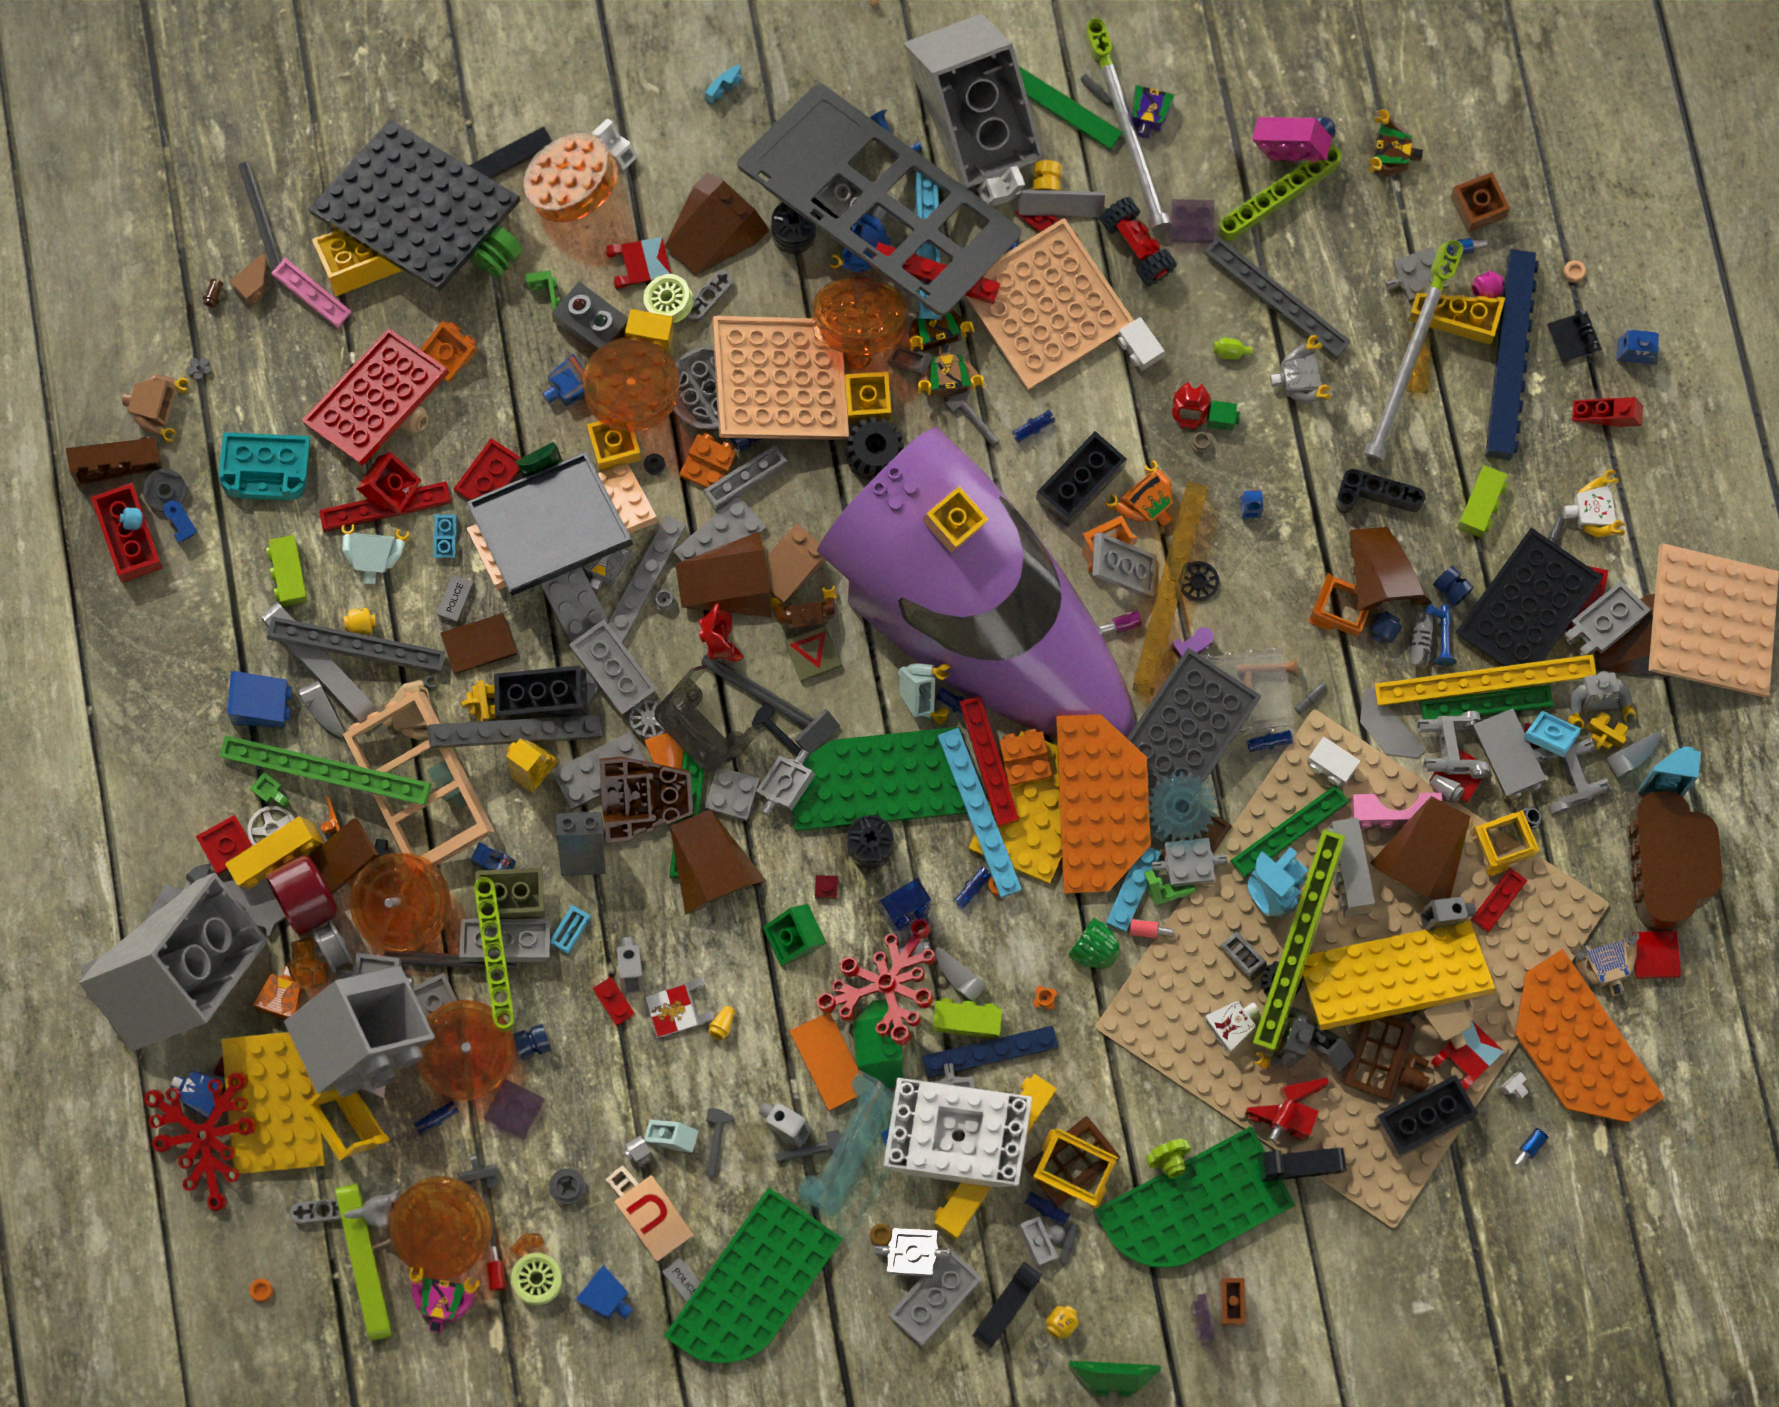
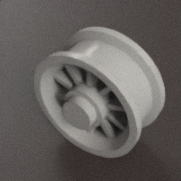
M331 920L328 921L327 926L317 931L315 929L311 930L319 945L315 948L321 960L324 958L327 960L333 973L337 972L336 968L346 963L353 964V960L347 951L348 946L341 933L337 932Z

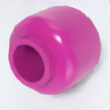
M1487 271L1474 278L1471 289L1475 298L1485 296L1495 299L1502 295L1505 282L1500 274L1497 275L1494 271Z

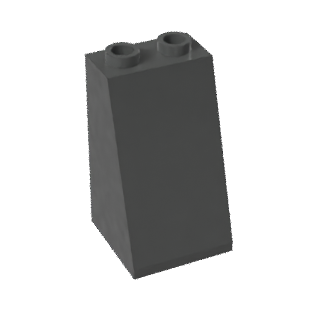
M601 812L556 814L561 876L606 874L605 830Z

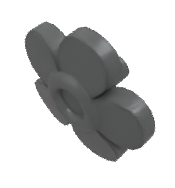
M197 358L191 359L189 362L191 366L186 369L187 374L190 376L194 375L196 380H201L203 374L209 375L211 373V367L208 366L209 360L207 358H201L200 361Z

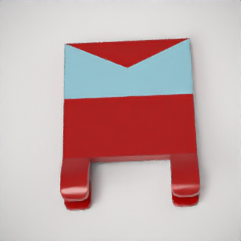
M662 237L626 244H611L606 247L608 258L622 254L627 276L614 277L615 289L649 282L661 275L671 274Z
M1474 1021L1470 1022L1471 1027L1462 1032L1467 1044L1455 1049L1450 1041L1431 1061V1064L1437 1068L1448 1057L1467 1075L1461 1081L1465 1091L1504 1052Z

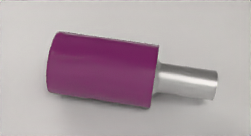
M1137 610L1112 618V623L1099 627L1101 634L1113 630L1118 634L1142 626L1141 617Z

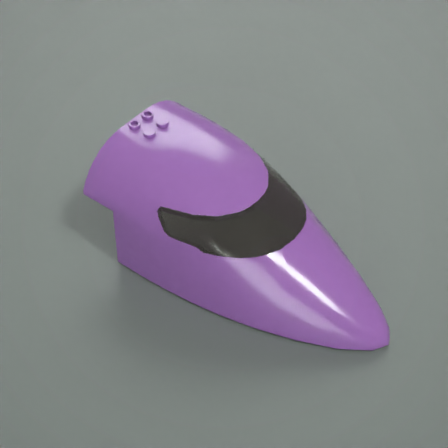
M936 427L929 429L908 444L853 499L819 544L817 552L849 580L848 604L916 662L934 665L935 668L944 663L949 664L950 668L945 670V672L951 675L943 679V681L970 698L981 696L983 705L993 712L1030 729H1037V732L1042 731L1043 734L1057 738L1056 716L1101 714L1126 738L1135 727L1136 722L1131 699L1118 665L1099 628L1049 550L1010 500L988 475L940 429ZM960 486L989 520L982 529L951 554L922 519L927 512Z

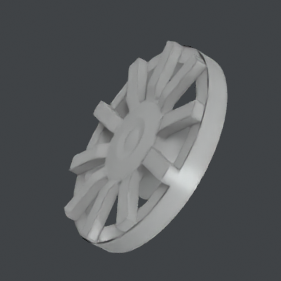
M643 700L633 707L629 715V724L632 731L643 739L664 734L670 726L669 711L667 707L657 700ZM648 705H653L652 710H649ZM644 706L646 711L643 712L640 707ZM656 707H659L661 710L656 713ZM637 711V712H639L642 716H633V715H634V713ZM662 713H665V714H666V717H658V716H659L660 714H662ZM633 720H641V722L634 725ZM658 721H667V724L664 727ZM643 726V732L638 731L637 728ZM657 726L662 729L659 733L655 731ZM647 729L652 730L653 734H646Z

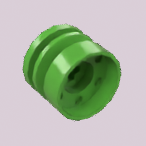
M499 225L470 259L485 273L494 278L501 279L504 271L509 269V264L506 260L514 262L522 253L523 247L511 233Z

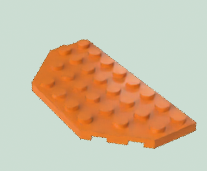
M1101 714L1056 716L1063 894L1109 892L1151 846L1147 757Z
M1563 949L1525 973L1514 1036L1565 1110L1587 1113V1115L1628 1123L1665 1098Z

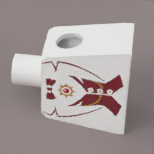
M1235 1001L1209 1013L1203 1021L1229 1055L1254 1031L1256 1026L1252 1019L1261 1012L1255 1003H1251L1243 1009L1240 1003Z

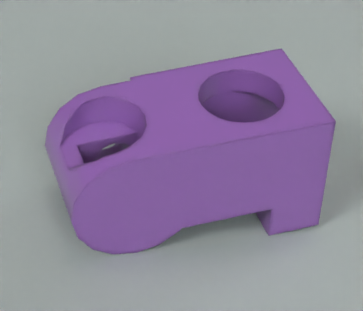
M1199 628L1195 635L1185 642H1182L1180 638L1172 642L1171 649L1179 660L1187 648L1200 655L1211 647L1214 634L1209 628Z

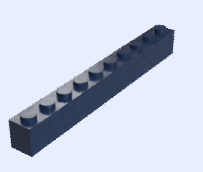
M1511 249L1507 258L1503 293L1505 300L1501 311L1485 457L1511 460L1513 454H1517L1519 441H1515L1516 433L1519 434L1521 427L1518 413H1522L1523 400H1520V393H1524L1526 381L1522 380V376L1527 371L1528 360H1524L1525 353L1529 352L1530 347L1527 333H1530L1532 328V320H1529V313H1533L1535 301L1531 300V296L1536 291L1537 280H1533L1534 273L1538 272L1539 261L1536 260V252Z

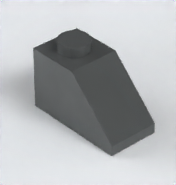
M1317 1023L1314 1025L1309 1048L1327 1065L1340 1072L1355 1056L1342 1038L1327 1029L1320 1030Z

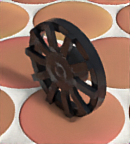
M1191 562L1185 565L1179 574V589L1190 600L1205 601L1211 598L1218 589V573L1213 566L1206 562ZM1197 566V572L1194 573L1190 567ZM1200 566L1207 568L1204 573L1200 572ZM1186 570L1190 572L1191 577L1183 575ZM1211 571L1214 576L1207 578L1206 574ZM1182 578L1190 582L1182 585ZM1215 579V586L1207 583V581ZM1191 586L1192 588L1187 593L1184 587ZM1206 586L1213 589L1210 594L1205 589ZM1194 590H1197V597L1191 595ZM1200 590H1203L1206 596L1200 597Z

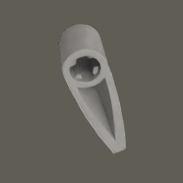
M316 681L300 689L299 693L316 720L327 730L343 738L345 732L320 682Z
M1660 731L1618 751L1606 759L1616 778L1628 774L1651 755L1661 738Z
M937 947L935 954L946 978L965 999L974 1002L987 985L964 965L940 947Z

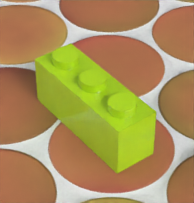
M1483 465L1458 524V529L1480 538L1484 531L1489 532L1493 523L1490 520V516L1492 513H1497L1501 503L1497 500L1499 494L1504 495L1509 484L1505 482L1508 474Z
M295 535L268 540L270 547L266 548L268 561L272 560L273 562L270 574L272 581L276 580L277 588L274 589L276 602L280 601L282 607L308 603Z
M941 998L940 1001L935 1002L932 1031L996 1039L1000 1035L1003 1009L998 1008V1005L995 1004L976 1006V1003L972 1001H963L960 1004L954 1003L952 999Z

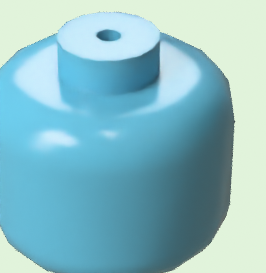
M125 508L123 514H120V522L123 523V527L129 530H138L142 526V512L138 508Z

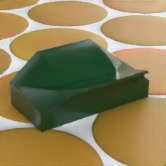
M552 442L515 462L522 478H525L563 462L557 445Z

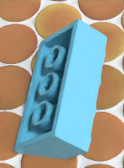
M1692 747L1677 749L1653 767L1638 788V793L1649 794L1655 791H1672L1684 797L1698 778L1701 752L1695 751Z

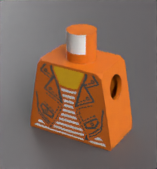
M285 966L281 977L271 974L253 1004L255 1010L284 1020L299 1010L303 987L300 983L294 982L298 970Z

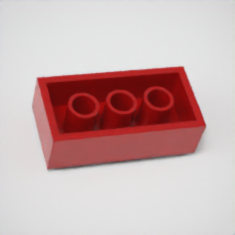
M133 483L92 496L91 500L121 583L163 569ZM125 508H138L142 512V526L138 530L125 529L123 523L120 522V514H123Z

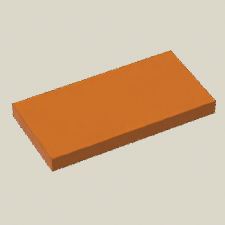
M825 1013L789 1031L828 1112L869 1093L831 1013Z

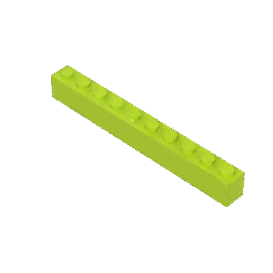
M1323 829L1253 1041L1257 1046L1277 1052L1346 842V837Z

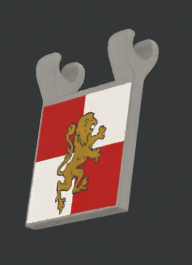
M696 978L687 983L644 996L657 1039L700 1025L709 1024L715 1019L711 1011L697 1016L690 992L705 987L701 978Z

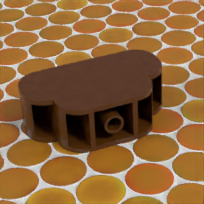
M1655 791L1645 795L1630 816V826H1627V838L1631 839L1628 855L1629 860L1633 861L1630 879L1631 882H1634L1635 890L1632 891V902L1636 904L1638 918L1644 926L1654 931H1672L1683 926L1695 912L1696 908L1707 904L1722 885L1719 831L1715 821L1710 816L1701 812H1690L1687 801L1678 793Z

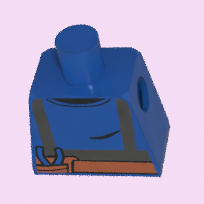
M572 354L549 374L548 383L551 388L543 392L542 395L548 404L559 398L564 406H569L596 394L597 388L578 359Z

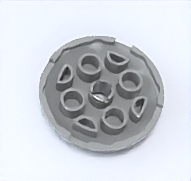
M714 346L695 348L682 355L672 366L666 384L668 401L675 414L687 424L701 429L719 428ZM707 387L715 388L713 394L707 393L704 390Z

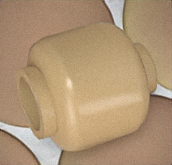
M418 406L399 427L411 433H418L424 430L428 424L426 409Z

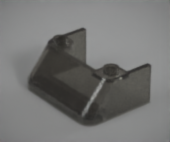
M705 664L691 668L656 708L655 719L704 771L712 773L720 770L742 753L765 726L759 724L749 727L744 733L734 731L725 738L702 715L696 707L702 701L703 694L695 682L708 669Z

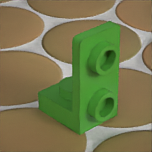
M551 270L525 274L528 290L539 291L549 286L552 309L554 311L560 304V298L555 297L554 290H558L556 277L551 275Z
M1153 870L1144 872L1148 894L1154 905L1164 904L1196 892L1194 885L1170 887V883L1163 885L1161 878H1156Z

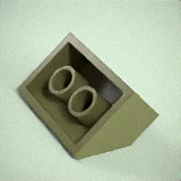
M543 868L475 871V881L482 877H487L493 881L500 919L545 917ZM483 885L480 887L479 892L487 894L490 892L491 887ZM485 907L482 914L489 916L493 914L494 908Z

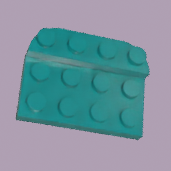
M223 432L219 478L224 493L227 496L243 499H299L307 486L310 436Z

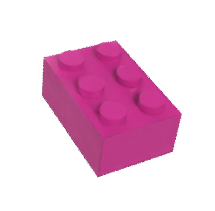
M1258 117L1252 140L1269 160L1279 161L1280 159H1286L1293 162L1299 160L1317 162L1318 160H1327L1332 137L1316 118Z

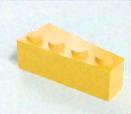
M1426 293L1416 294L1408 319L1409 322L1417 323L1427 296ZM1441 294L1429 327L1491 345L1505 298L1497 297V299L1485 296L1474 298L1465 297V295L1445 296V294Z
M519 739L517 743L513 742L506 751L512 779L532 794L559 762L557 757L541 745Z
M299 816L225 864L237 886L243 889H251L259 881L266 878L265 874L301 855L311 854L325 842L315 824Z

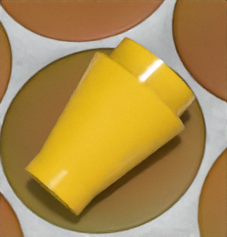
M724 1006L709 1024V1035L717 1040H724L725 1037H728L736 1011L729 1006Z

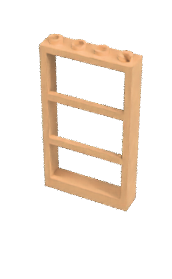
M415 690L412 693L408 692L404 695V699L387 704L385 706L386 709L382 712H374L366 717L367 720L360 724L358 722L348 728L349 731L345 732L343 736L359 767L371 769L356 738L413 704H417L427 726L429 724H440L424 692ZM429 739L378 768L376 771L388 773L430 748ZM452 747L439 748L455 780L430 794L426 806L459 788L477 823L476 825L416 858L399 822L426 806L415 803L394 814L386 796L372 793L412 873L416 875L427 872L495 833Z

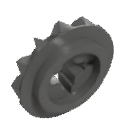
M570 1168L561 1169L551 1177L549 1191L558 1203L565 1205L577 1203L584 1195L585 1181L578 1171ZM572 1178L571 1187L575 1192L568 1190L562 1195L564 1188L559 1182L567 1184Z

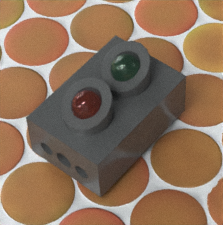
M580 281L552 312L555 324L602 359L608 355L624 336L628 322L627 316Z

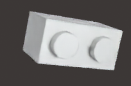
M1141 317L1119 330L1117 341L1120 347L1128 351L1132 364L1135 367L1138 366L1141 371L1163 358L1164 349Z
M1324 736L1307 761L1312 771L1326 775L1332 784L1341 785L1342 787L1345 786L1360 763L1359 759Z

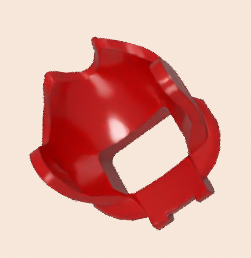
M1187 382L1174 392L1172 417L1176 422L1180 423V428L1187 427L1196 430L1197 426L1207 422L1211 397L1203 384L1194 389ZM1180 410L1200 411L1201 416L1198 420L1186 419L1181 417Z

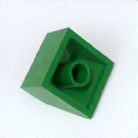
M809 904L790 907L763 926L780 966H785L812 954L827 944Z

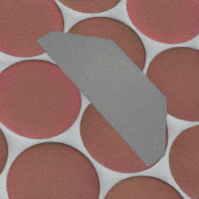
M1372 686L1363 692L1360 723L1386 754L1418 758L1426 752L1388 705L1377 706L1376 694Z

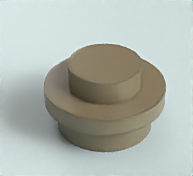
M1197 432L1191 438V447L1198 453H1205L1212 446V438L1206 432Z

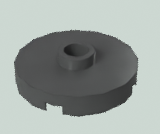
M171 469L154 471L146 478L143 484V495L146 503L158 512H164V506L167 502L177 501L182 505L186 498L187 487L184 479ZM167 487L169 493L163 495L160 491L161 488Z

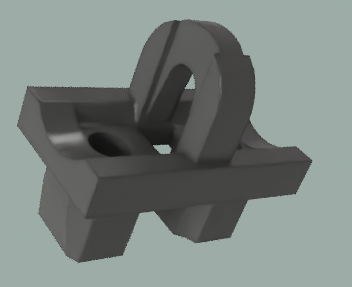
M471 1154L470 1156L472 1170L457 1173L458 1183H461L465 1194L477 1191L475 1180L480 1178L484 1179L486 1188L498 1186L497 1174L499 1173L497 1163L480 1167L477 1154Z

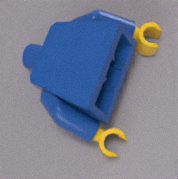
M866 213L853 226L852 232L875 249L878 242L888 246L891 243V238L886 236L887 230L881 221L869 213ZM846 248L842 255V258L845 260H842L838 254H833L831 257L837 258L839 263H829L832 268L842 266L843 269L856 273L872 269L869 263L857 257ZM866 250L864 254L873 259V255Z

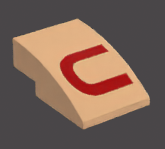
M652 1175L614 1201L656 1262L693 1236L685 1221Z

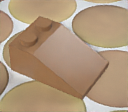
M798 524L780 540L765 558L770 593L782 604L791 598L827 561L817 552L820 543Z

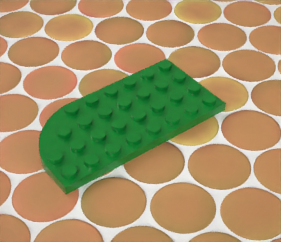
M961 727L843 738L831 741L818 748L803 763L804 767L812 770L816 775L792 810L794 831L851 826L860 817L868 815L881 817L887 822L967 814L938 740L939 734L959 728L961 733Z
M1250 1126L1184 1161L1186 1171L1182 1175L1169 1178L1168 1174L1162 1173L1094 1209L1093 1212L1111 1244L1125 1257L1152 1268H1175L1194 1261L1289 1210L1296 1204L1282 1180L1261 1182L1258 1158L1266 1151L1254 1129Z
M768 1187L669 1327L664 1338L691 1357L707 1363H736L755 1356L773 1341L843 1238Z

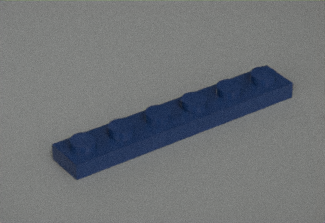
M1052 1025L923 1055L922 1059L927 1079L945 1075V1064H948L950 1073L949 1064L953 1063L955 1073L1058 1049V1044Z

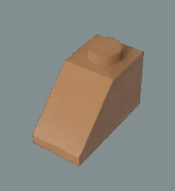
M263 254L229 280L232 289L248 306L260 301L265 293L268 263Z

